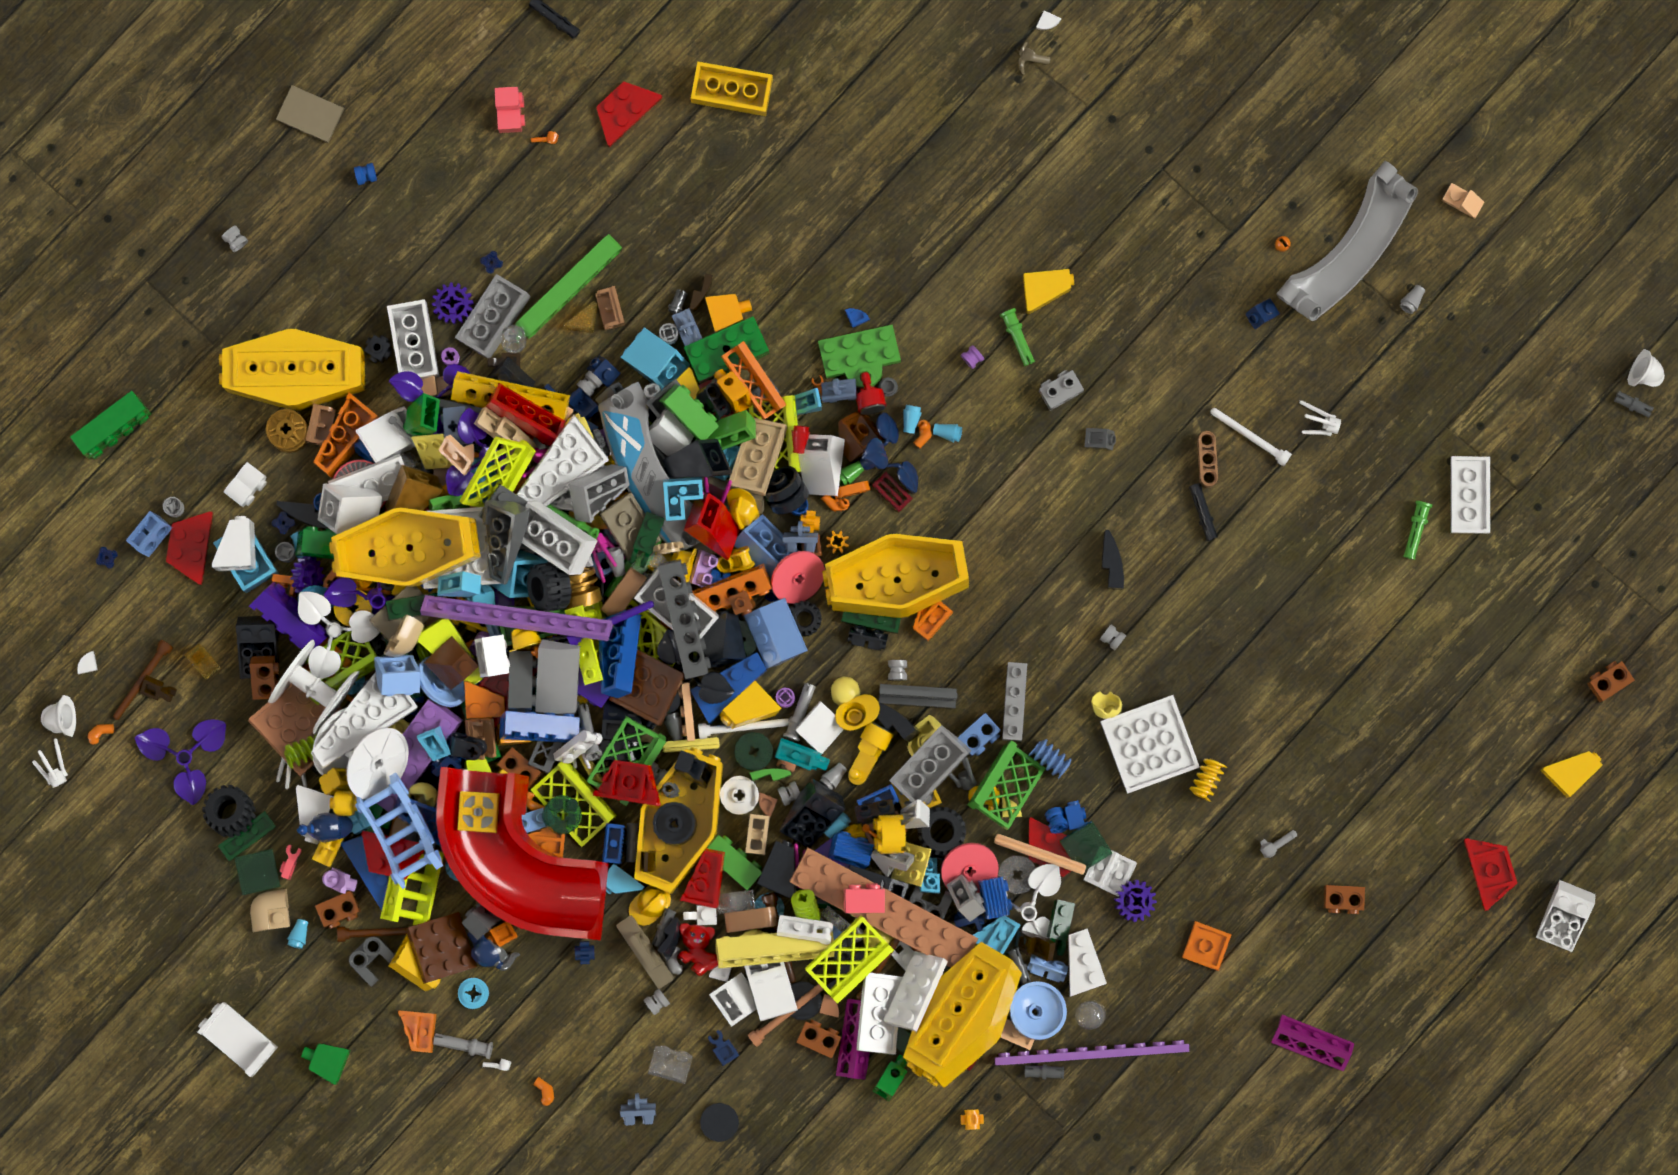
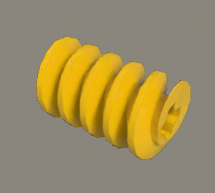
M1204 759L1203 762L1207 766H1200L1203 773L1196 774L1200 780L1194 779L1193 783L1197 787L1191 786L1190 790L1196 796L1211 802L1207 795H1214L1210 789H1217L1214 781H1221L1217 774L1224 775L1220 768L1227 767L1215 760Z

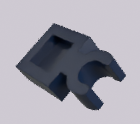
M717 1030L719 1039L713 1040L711 1036H708V1039L712 1044H716L717 1047L713 1051L722 1065L725 1066L738 1057L739 1054L729 1039L725 1042L722 1040L723 1034L720 1030Z

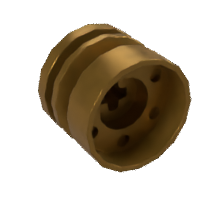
M278 410L267 421L266 434L270 442L282 452L293 453L298 452L307 444L306 436L309 426L304 418L294 410ZM286 426L291 429L287 434L282 431V429H286Z
M585 567L582 574L569 575L571 600L565 610L581 605L583 607L589 606L602 600L600 588L598 586H590V584L598 580L596 576H591L596 573L594 567Z

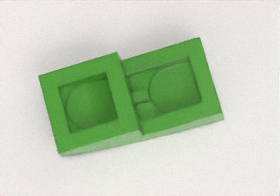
M447 495L430 499L428 509L429 511L470 508V506L460 502L462 495Z
M764 769L752 772L750 775L752 781L771 775L773 782L791 776V772L784 769Z

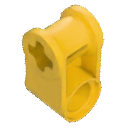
M743 546L733 549L729 560L719 557L716 567L720 572L728 573L750 569L755 563L749 555V547Z

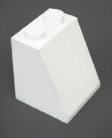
M323 484L317 520L336 534H340L379 516L382 496L373 489Z
M236 516L235 520H229L212 562V568L216 571L256 569L254 523L249 518H246V516Z
M297 785L296 793L300 825L304 824L307 826L320 813H334V810L330 809V798L333 796ZM309 833L302 835L305 836V841L318 845L319 841Z

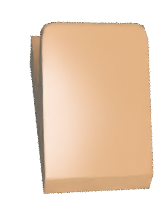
M1451 183L1442 199L1443 202L1474 219L1484 204V201L1472 190L1467 192Z
M431 376L422 379L423 386L421 390L425 394L435 397L449 384L444 381L443 376ZM452 388L445 392L441 397L450 396L452 394Z
M451 435L446 436L438 451L463 475H467L474 462V444L463 447Z

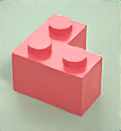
M518 87L495 88V106L497 109L499 133L522 132V126H525V115H521V108H524L522 92H519Z
M866 883V887L861 888L857 884L849 885V888H844V912L885 913V889L880 887L878 883Z

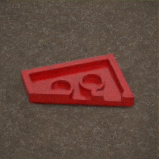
M708 848L704 850L680 901L711 908L719 906L725 852Z

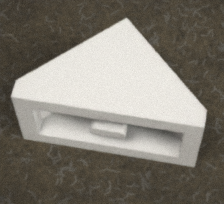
M916 800L901 809L900 815H903L904 820H900L901 825H905V829L929 827L930 808L921 800Z

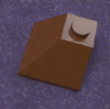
M859 411L839 421V438L845 439L843 454L849 462L863 455L871 439L878 438L881 441L884 440L870 417L859 413Z
M453 636L424 662L450 690L464 681L479 667L478 662Z

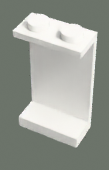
M222 1002L221 1005L217 1003L211 1010L213 1013L209 1019L205 1018L199 1024L200 1030L198 1033L205 1036L245 1070L249 1077H253L278 1047L227 1003Z

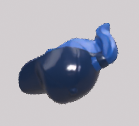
M320 813L307 826L301 824L297 832L300 835L309 833L320 842H331L349 835L352 831L353 823L348 816H337L335 813Z

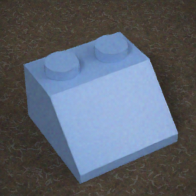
M413 655L374 657L377 686L381 695L393 696L395 694L412 695L420 693L421 671Z

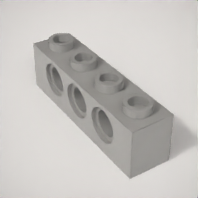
M1007 663L1003 741H1022L1027 663Z

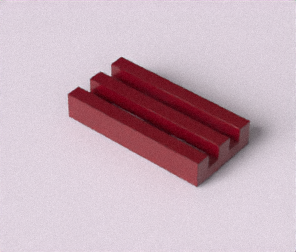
M887 472L872 485L898 512L913 500ZM885 478L906 498L905 501L884 481ZM879 483H881L901 503L900 506H898L883 491V489L878 485Z

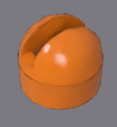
M1280 236L1275 241V247L1280 252H1285L1290 248L1291 242L1286 236ZM1282 239L1287 245V247H1285L1279 240Z

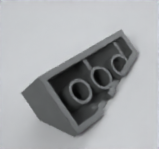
M486 500L483 512V525H486L487 529L485 542H488L489 554L487 555L489 576L505 585L509 580L527 529L530 509L516 502Z

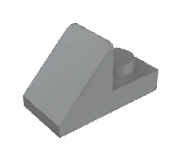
M877 849L871 854L872 859L886 877L891 874L894 868L907 871L914 862L915 856L907 852L879 854Z

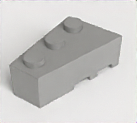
M610 464L568 484L575 520L591 523L599 511L605 510L606 505L611 500H615L630 485L626 467Z

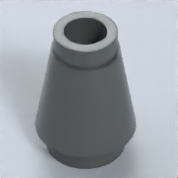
M679 712L666 714L663 722L672 741L683 739L682 718L679 716Z

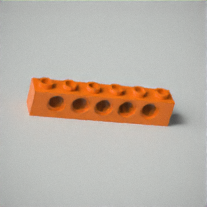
M763 563L692 592L716 612L720 608L725 610L732 607L729 601V597L732 595L727 591L729 588H735L738 593L747 591L751 600V596L757 594L762 596L769 593L772 586ZM752 581L755 583V587L748 588L745 583ZM717 595L720 598V600L718 602H713L710 599V596ZM661 621L662 625H664L667 629L670 628L664 622Z

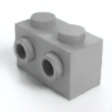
M1065 370L1057 375L1058 379L1054 381L1049 379L1041 384L1042 388L1039 389V393L1050 411L1083 393L1084 389L1073 370L1070 372Z
M961 874L946 885L957 909L969 922L985 912L982 905L984 900L976 892L978 888L972 880L969 882Z

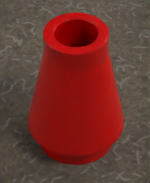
M794 425L793 430H791L793 453L804 454L810 435L809 427Z

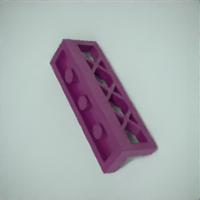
M847 999L836 1076L866 1080L870 1052L857 1050L861 1000ZM853 1003L858 1004L857 1013L855 1015L852 1012ZM854 1024L855 1030L851 1034L849 1031L850 1025ZM849 1043H851V1045H852V1050H851V1052L848 1054V1052H847V1050H846V1049H847V1045H848ZM848 1062V1073H843L844 1064Z
M1285 1015L1281 1016L1278 1028L1271 1042L1341 1071H1344L1354 1047L1353 1042ZM1279 1034L1288 1036L1289 1040L1279 1039ZM1297 1043H1306L1307 1047L1301 1048L1297 1045ZM1321 1049L1325 1052V1054H1316L1315 1050ZM1333 1057H1341L1344 1061L1339 1063L1334 1061Z

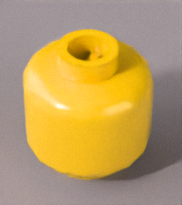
M336 791L334 797L330 798V809H333L337 816L354 815L355 811H358L355 806L357 803L355 794L352 791Z

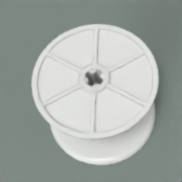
M312 639L286 670L273 690L268 703H274L292 683L306 693L307 698L312 697L326 707L313 728V734L316 735L326 720L340 706L360 672H353L338 691L322 682V678L315 677L303 668L315 646V641Z
M345 709L334 713L326 720L315 738L313 749L327 734ZM380 728L366 735L352 751L325 768L321 769L314 757L313 762L321 775L327 774L332 768H346L347 782L350 790L357 797L367 800L389 787V784H391L390 775L396 772L400 778L402 777L407 766L409 750L407 741L401 732L393 728Z

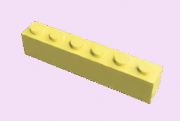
M817 929V933L823 932L822 930ZM833 931L830 932V936L832 937L831 943L834 941ZM767 932L760 933L759 935L744 934L739 937L724 936L716 939L718 968L815 959L830 944L825 945L817 941L777 936V933L769 934ZM831 951L828 954V958L834 957L835 951Z

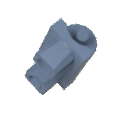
M689 308L672 315L685 346L702 339Z
M837 378L833 379L832 382L821 383L823 402L833 403L839 400L848 399L849 401L857 398L855 379L839 381Z
M798 521V526H791V532H784L783 543H785L786 551L797 552V543H804V551L814 552L818 542V533H803L810 532V526H803V521Z
M635 1093V1099H628V1104L621 1105L620 1116L623 1117L626 1126L635 1124V1116H642L643 1124H653L654 1115H656V1103H647V1098L640 1099L639 1093Z

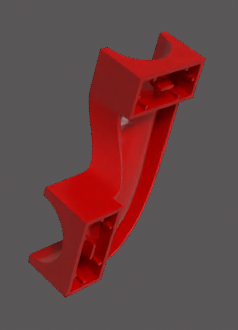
M441 767L436 814L438 837L449 867L465 890L492 914L521 929L552 936L601 940L609 863L561 858L545 851L529 837L522 823V815L526 813L529 776L516 773H491ZM460 791L500 794L497 833L457 830Z

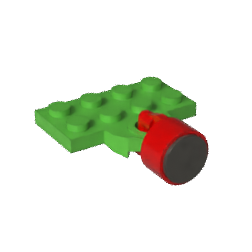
M893 325L818 341L826 379L845 375L847 379L856 380V387L861 389V392L856 394L859 413L868 415L884 410L887 405L883 389L875 388V385L881 380L882 366L901 362Z

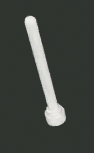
M1211 409L1213 416L1275 456V459L1278 461L1277 463L1283 467L1292 455L1287 450L1283 451L1282 449L1278 450L1218 409Z
M787 718L758 721L734 729L726 725L710 726L702 723L698 724L699 738L706 739L707 736L717 733L789 726L790 722Z

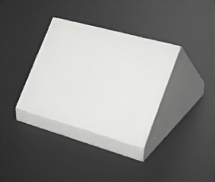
M665 409L660 414L661 417L657 418L649 427L652 443L669 457L690 445L694 436L669 410Z

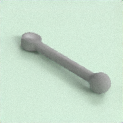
M391 416L388 422L394 424L408 438L412 446L415 447L411 436L396 422V417Z

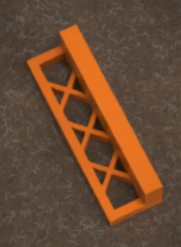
M744 341L721 356L729 370L748 389L751 402L763 420L786 406V403ZM733 352H736L739 357L738 365L732 364L728 359V356ZM741 369L748 370L750 373L749 381L741 378ZM752 385L760 388V397L754 396L751 393ZM762 401L769 402L773 407L767 414L761 408Z

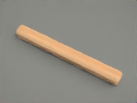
M997 834L994 843L1079 874L1085 873V864L1001 834Z

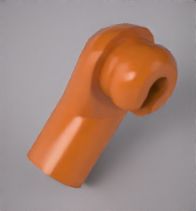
M926 420L918 422L920 436L913 442L919 449L932 436L931 425Z
M827 495L821 498L832 511H845L850 505L849 500L846 498L834 499L832 496Z
M538 1077L533 1085L542 1091L541 1103L548 1106L554 1100L553 1087Z

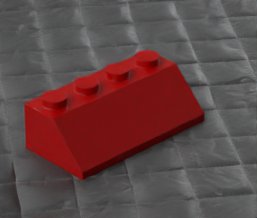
M500 383L494 389L485 406L499 417L505 416L525 434L532 435L542 444L549 446L556 440L565 424V420Z

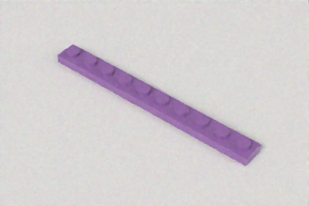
M425 595L420 610L421 615L604 641H608L613 626L610 620Z
M1184 1040L1172 1041V1045H1165V1042H1153V1046L1145 1047V1043L1134 1044V1048H1126V1044L1114 1045L1115 1049H1107V1046H1095L1093 1051H1087V1047L1076 1048V1052H1068L1067 1048L1056 1049L1057 1053L1049 1054V1050H1039L1037 1055H1029V1051L1018 1052V1056H1010V1053H998L999 1057L994 1059L995 1065L1178 1053L1189 1052V1044H1184Z

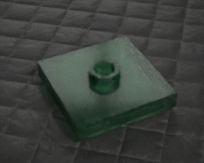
M1092 820L1059 840L1070 859L1085 864L1086 870L1113 853Z
M273 849L235 857L242 895L281 887Z

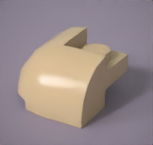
M405 615L395 635L391 636L384 655L401 657L410 652L416 645L424 625L417 619Z
M287 889L266 891L254 898L250 910L253 932L290 927Z

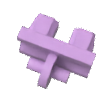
M698 550L689 582L699 587L711 585L713 579L711 572L717 566L718 558L713 554Z
M333 867L331 870L326 871L322 878L326 886L344 894L346 890L355 891L357 880L350 878L351 875Z

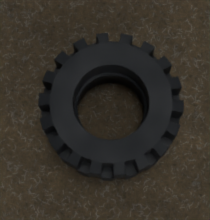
M551 562L533 565L530 568L527 578V590L534 608L544 612L567 608L571 600L569 575Z
M222 785L221 789H213L214 793L207 795L209 799L204 800L206 806L202 807V811L205 813L203 818L206 820V823L223 837L234 838V834L238 837L242 831L247 832V827L252 826L251 820L255 819L256 816L253 813L256 812L253 800L237 786L228 785L226 787ZM236 803L235 813L227 819H222V812L225 807Z
M936 807L930 810L929 827L918 828L917 835L923 847L932 849L931 854L944 856L955 847L962 845L966 835V828L962 817L955 810L948 807ZM938 820L949 822L953 828L951 839L945 843L936 842L930 834L932 824Z

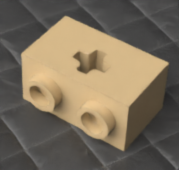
M750 814L745 853L765 856L769 816Z

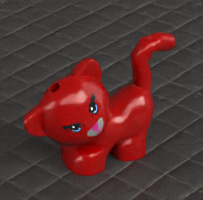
M682 923L679 930L682 935L683 944L688 948V951H681L677 957L685 964L692 961L694 964L691 970L698 976H702L705 972L713 970L718 966L717 954L704 950L709 944L710 939L713 938L715 929Z

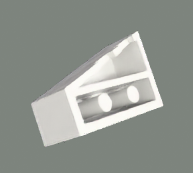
M1088 929L1068 935L1069 997L1107 984Z

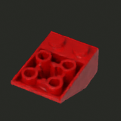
M710 493L704 494L703 499L694 500L684 527L685 532L726 560L730 558L740 531L724 503Z

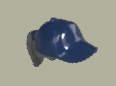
M470 932L467 934L474 945L471 957L483 967L495 966L501 971H506L512 966L514 960L520 956L517 952L507 955L502 947L495 945L490 939H486L484 935L477 940Z

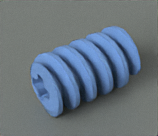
M1044 739L1035 746L1028 756L1035 753L1034 761L1041 758L1040 765L1042 766L1047 763L1046 770L1048 771L1053 768L1052 775L1054 776L1059 773V779L1070 766L1072 759L1069 758L1064 761L1065 754L1063 753L1058 756L1059 749L1052 751L1054 745L1046 746L1048 740Z

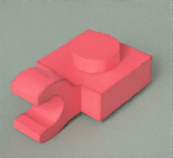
M292 845L287 846L286 853L288 859L286 862L283 861L280 868L281 877L291 880L297 864L296 861L302 852V849L298 848L297 853L292 854Z

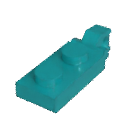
M783 738L780 740L775 758L810 771L817 768L827 770L830 759L821 756L822 753Z

